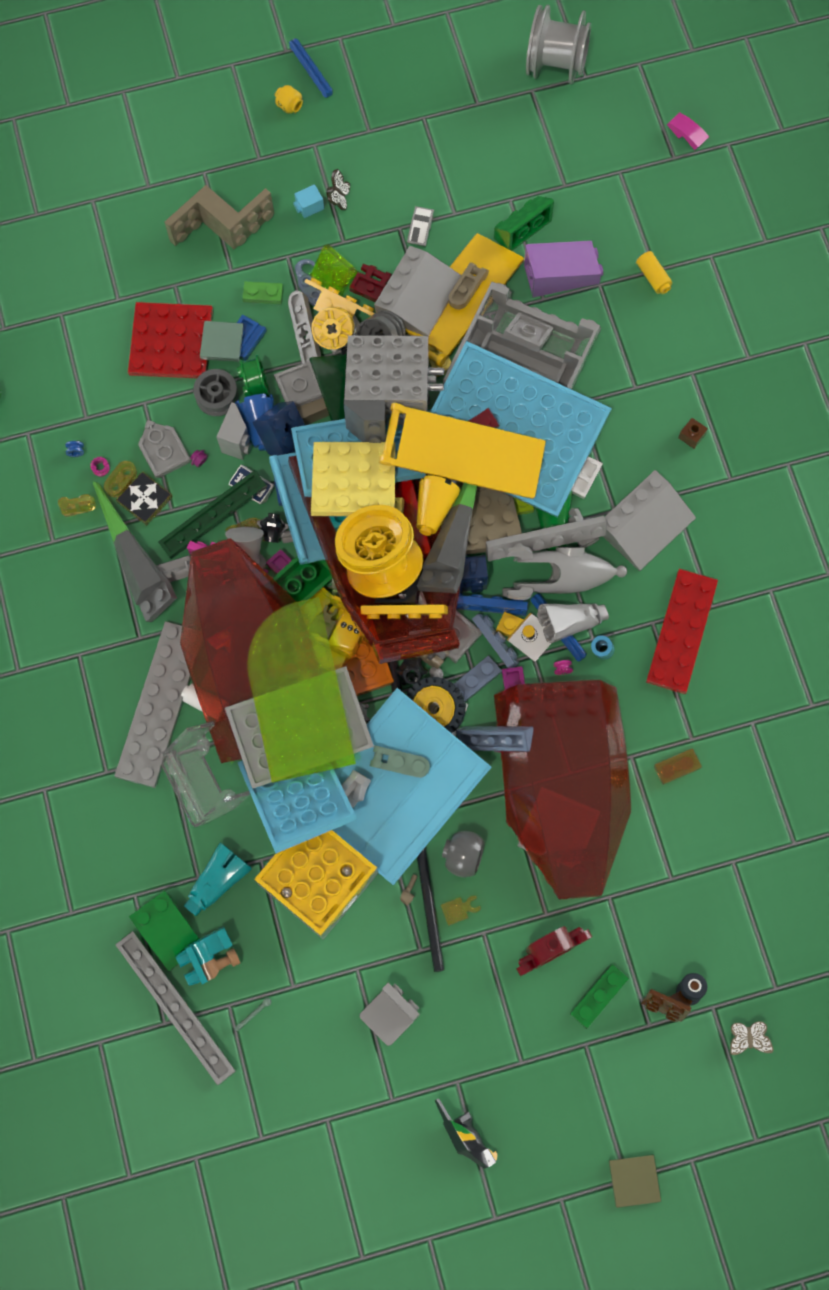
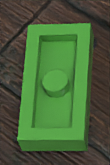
M244 281L243 302L281 304L283 284Z

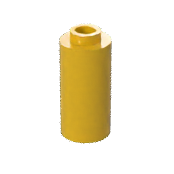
M652 251L642 254L637 259L636 264L657 294L667 293L671 289L672 280Z

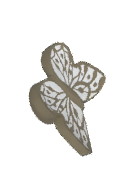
M761 1021L753 1023L750 1027H746L742 1023L732 1024L731 1032L735 1037L730 1043V1054L738 1055L748 1047L750 1049L753 1047L763 1053H772V1043L764 1035L767 1031V1025Z

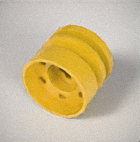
M328 307L321 310L312 322L314 340L326 349L343 347L348 342V336H353L354 333L352 316L340 307ZM328 324H336L335 329L337 330V333H330V328L328 327Z

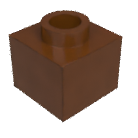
M691 418L681 430L678 438L695 449L706 435L708 428L694 418Z

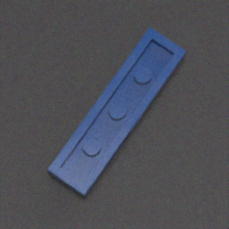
M461 593L446 594L445 605L448 608L453 607L460 610L500 614L507 612L511 615L526 616L528 602L515 599L503 600L502 597L497 596L483 598V596L477 594L463 596Z

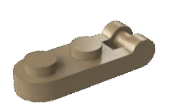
M469 263L449 294L450 306L454 309L465 308L482 281L487 278L489 270L483 267L478 268L476 264Z

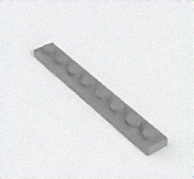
M132 931L119 941L116 947L216 1084L220 1085L236 1072L234 1067L137 935Z

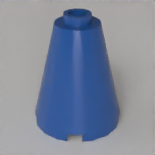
M257 394L245 397L242 403H239V400L236 401L235 404L246 425L254 448H259V451L266 450L252 422L274 407L273 395L270 394L269 397H266V394Z

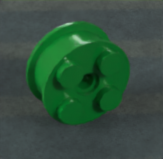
M256 355V359L246 362L240 360V366L237 367L240 379L243 378L245 386H243L245 397L257 394H266L269 397V384L259 355Z

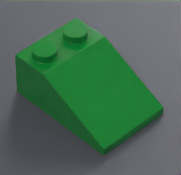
M166 891L160 893L129 916L168 971L179 965L175 956L184 951L185 946L200 939Z

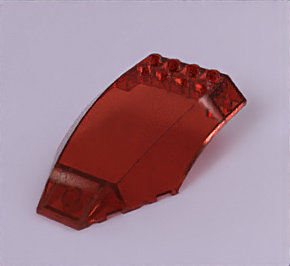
M232 538L191 552L180 645L220 762L225 763L242 759L225 710L226 707L322 675L323 673L298 603Z
M601 680L517 684L495 694L494 704L497 726L533 727L530 751H500L506 823L515 832L519 842L525 847L527 854L534 864L541 870L545 876L544 879L551 885L553 892L559 900L601 897L631 814L628 760L617 688Z

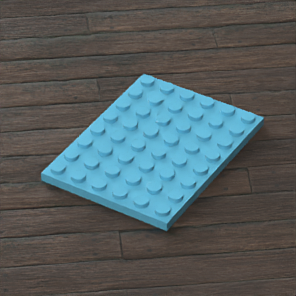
M466 341L444 384V390L440 392L430 413L469 421L489 408L500 425L496 429L545 440L546 443L534 499L509 493L506 494L558 518L611 412V408Z

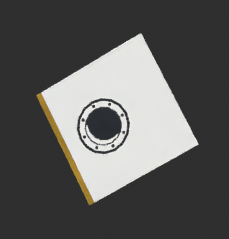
M531 613L507 639L535 662L551 644L546 641L543 629L546 626L542 627L538 618ZM527 625H531L535 629L534 635L530 638L525 637L522 633L523 628Z

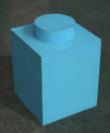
M315 184L294 193V207L297 213L301 212L303 218L324 210L323 198Z

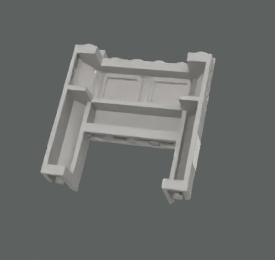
M491 282L443 379V385L465 342L468 341L572 390L601 330L600 325L593 320L583 318L579 326L570 321L566 322L559 319L556 315H549L536 307L524 305L519 300H512V292L509 291V288L504 284ZM518 312L554 327L552 334L539 352L531 351L503 337L505 329Z

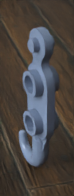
M303 259L295 265L298 286L301 292L307 295L309 303L315 306L322 291L305 283L306 279L311 280L313 277L304 273L302 266L310 264L315 267L316 264L310 259Z

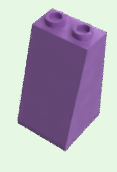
M592 241L527 244L525 246L524 268L532 297L599 284L600 278L603 276V268L601 264H598V250L596 247H593Z

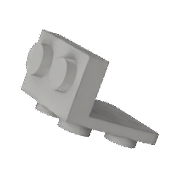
M387 983L382 988L383 991L360 1013L361 1020L388 1046L392 1045L420 1016L417 1012L420 1008L411 999L407 1002L401 996L404 992L395 983L393 986Z

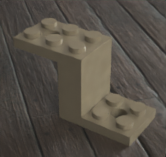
M205 185L164 221L170 242L174 246L183 242L203 222L231 248L236 249L238 246L243 245L252 233H256L265 221H269L273 217L274 208L271 193L265 188L240 212H236Z

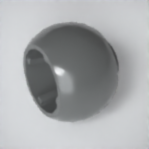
M459 831L453 835L452 840L447 839L442 857L446 858L445 866L448 871L463 878L475 876L484 851L485 841L483 838L472 831Z

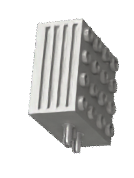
M348 336L344 400H385L386 425H389L392 412L390 407L392 403L428 412V391L444 390L443 384H428L436 383V376L428 375L444 374V368H429L428 336ZM399 414L397 425L404 424L406 414Z

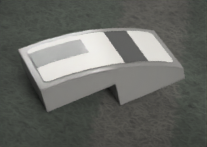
M415 206L407 239L408 244L426 247L434 214L433 209Z

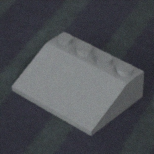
M409 246L375 302V312L391 311L403 321L405 329L429 337L449 303V294L461 275L428 252Z
M654 470L605 516L607 521L606 535L603 537L636 569L641 571L690 525L696 517L671 484Z

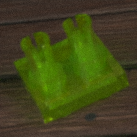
M327 244L323 246L310 276L322 282V287L328 289L330 286L340 291L338 295L342 296L349 281L355 278L358 271Z

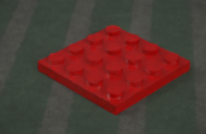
M136 302L128 365L129 376L197 379L203 372L207 371L208 360L200 358L204 321H212V305Z

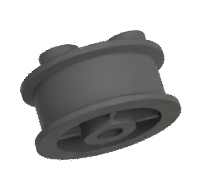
M207 370L194 383L193 392L197 405L207 415H226L231 402L235 403L239 399L234 378L224 370Z

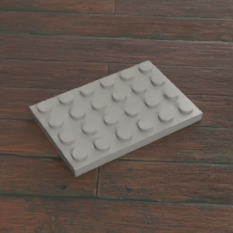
M346 666L225 708L252 789L374 747Z

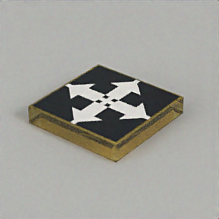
M142 471L116 499V502L147 526L173 496Z

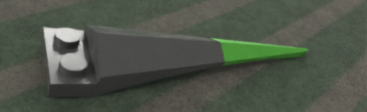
M93 482L135 604L139 605L145 621L153 622L177 599L169 580L129 531L100 484Z
M464 483L422 566L423 572L417 584L419 591L457 593L464 573L469 528L477 490L476 485Z

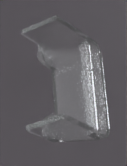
M213 721L186 728L160 757L162 768L189 822L194 827L204 825L228 813L250 795L249 791L235 794L231 789L221 791L205 759L210 748L209 740L205 734L215 725Z

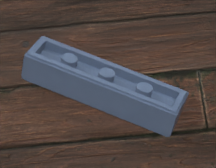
M465 726L457 729L456 734L457 738L471 750L530 751L533 727Z

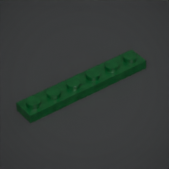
M253 470L158 541V543L169 558L172 559L187 548L190 541L195 542L266 489L267 485L258 473Z

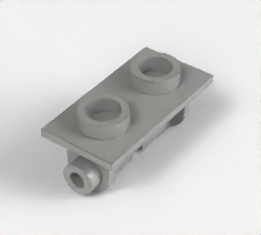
M189 555L156 565L169 582L195 575Z

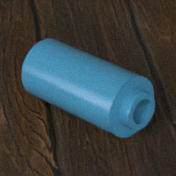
M597 636L591 643V649L599 659L607 660L613 656L614 645L608 637ZM602 646L608 647L605 652L600 651Z

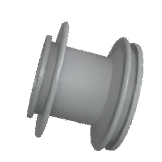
M547 4L544 10L542 5H538L530 32L526 58V75L530 76L533 72V77L536 79L539 76L541 67L546 65L569 69L570 85L573 84L577 72L578 75L582 76L591 36V23L588 22L585 25V10L581 12L577 25L551 20L550 5Z

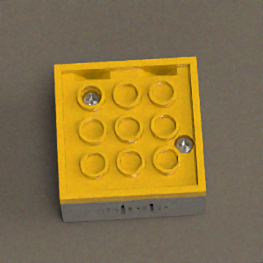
M330 830L276 853L254 880L262 889L324 940L378 875V869L333 830Z

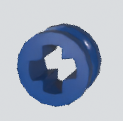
M69 441L65 444L67 448L66 455L79 457L84 454L82 450L84 444L82 442Z

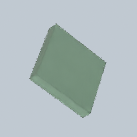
M204 321L200 358L239 362L244 329L243 323Z

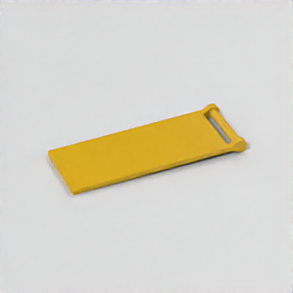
M478 233L468 243L450 268L462 275L469 263H474L478 268L488 269V276L482 281L465 308L454 309L449 303L447 304L428 337V345L442 352L440 355H437L429 350V359L434 361L435 365L442 367L448 356L463 339L491 282L505 285L523 263L524 257ZM489 298L487 299L480 313V316L492 302ZM405 329V333H408L411 336H423L408 329Z
M398 403L391 404L390 411L392 412L383 455L379 459L380 464L396 466L534 499L546 443L545 440L409 408ZM403 413L406 415L397 458L394 459L391 458V452L399 414Z

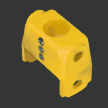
M332 595L330 602L333 606L327 613L332 614L335 608L338 609V615L333 620L336 621V627L329 640L316 634H311L310 640L346 658H351L355 655L370 625L371 619H367V615H362L361 609L349 601Z

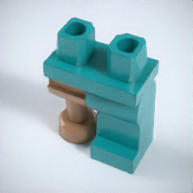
M224 927L185 946V950L175 956L180 968L189 963H192L194 970L184 974L189 986L199 982L201 984L215 978L218 972L229 964L233 967L241 964L234 948L226 952L227 956L218 960L214 958V954L233 946Z

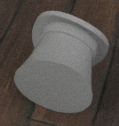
M237 527L226 532L225 535L231 552V556L226 562L227 568L258 570L266 567V560L260 554L263 530L254 527Z

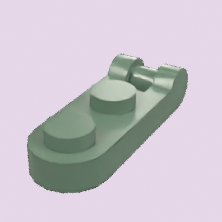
M374 745V758L370 761L369 765L371 767L419 778L426 776L430 771L429 761L422 756ZM383 754L389 755L387 763L381 762Z

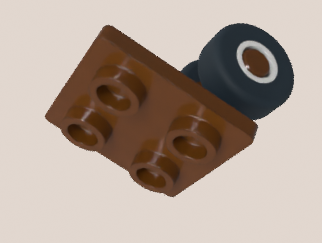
M690 973L677 985L675 994L668 997L650 989L641 1004L645 1005V1008L651 1012H660L666 1015V1018L673 1022H682L692 1009L690 1006L697 1004L706 994L707 982L701 975Z

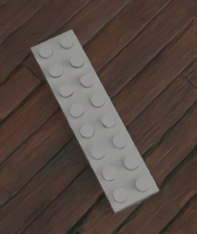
M169 622L164 623L114 775L116 778L156 788L183 704L181 694L185 686L189 685L205 636L204 631Z

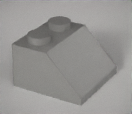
M231 402L217 434V440L221 453L244 460L245 455L250 453L252 443H250V436L236 404Z

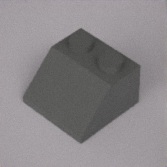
M344 400L346 429L362 442H385V400Z

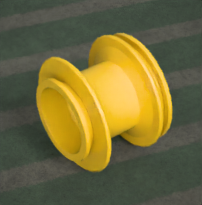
M371 505L358 509L341 523L336 532L335 547L337 557L341 564L347 568V577L353 589L364 596L385 598L404 591L418 578L423 566V554L419 545L413 540L414 534L411 523L402 512L394 507Z

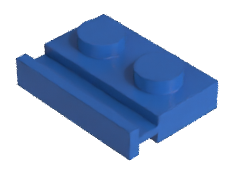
M242 314L237 323H243L244 326L240 357L246 361L267 330L266 327L260 326L259 323Z

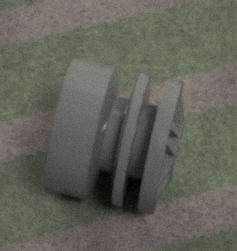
M380 311L361 322L357 327L355 336H405V327L398 315L391 311Z

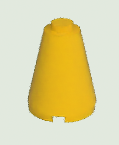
M428 475L424 476V479L421 478L416 524L421 534L431 536V534L437 532L459 496L460 488L455 483L451 482V485L445 483L446 479L438 476Z

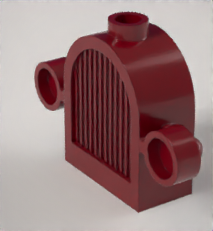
M563 926L530 944L526 948L528 955L519 959V967L516 970L521 977L535 968L537 969L569 952L593 936L589 929L584 931L582 927H578L569 932L566 926Z

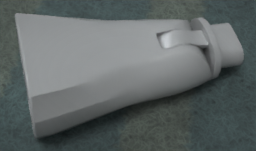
M596 603L572 605L541 604L537 613L540 625L542 627L546 626L543 629L546 641L549 643L557 642L575 633L593 628L601 624L602 621L609 619L605 605H597Z

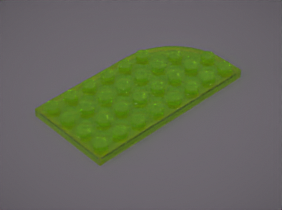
M317 597L284 606L262 623L252 640L248 654V675L272 783L356 764L320 599Z

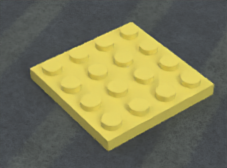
M314 442L311 516H349L358 509L371 505H387L395 508V466L379 463L380 456L383 455L385 442ZM395 442L393 443L392 452H391V458H394V459H395Z

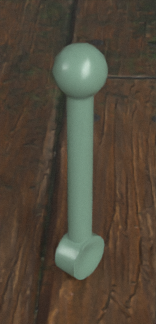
M265 998L263 1003L234 1029L237 1032L241 1030L265 1006L271 1005V999Z

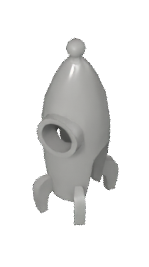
M513 547L507 550L508 556H515L513 561L548 562L551 565L552 574L544 582H513L514 588L502 589V594L510 599L527 600L532 596L533 592L550 594L583 592L602 585L613 578L614 575L621 578L626 576L627 569L622 565L614 568L607 561L584 552V547H556V551L535 553L529 547Z

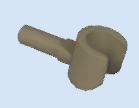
M412 875L408 886L400 897L401 902L407 906L415 897L410 891L416 882V875Z

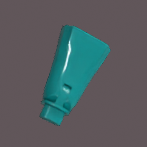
M220 842L204 871L190 891L191 895H188L189 900L184 904V907L197 916L202 909L206 910V908L214 904L227 890L248 874L252 868Z

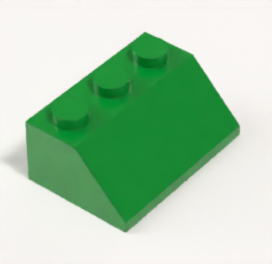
M542 196L528 200L520 210H515L504 222L500 221L495 226L494 239L501 246L513 251L552 221L554 200Z
M296 556L264 585L265 592L284 610L293 615L333 579L335 571L325 560L301 565L298 556Z

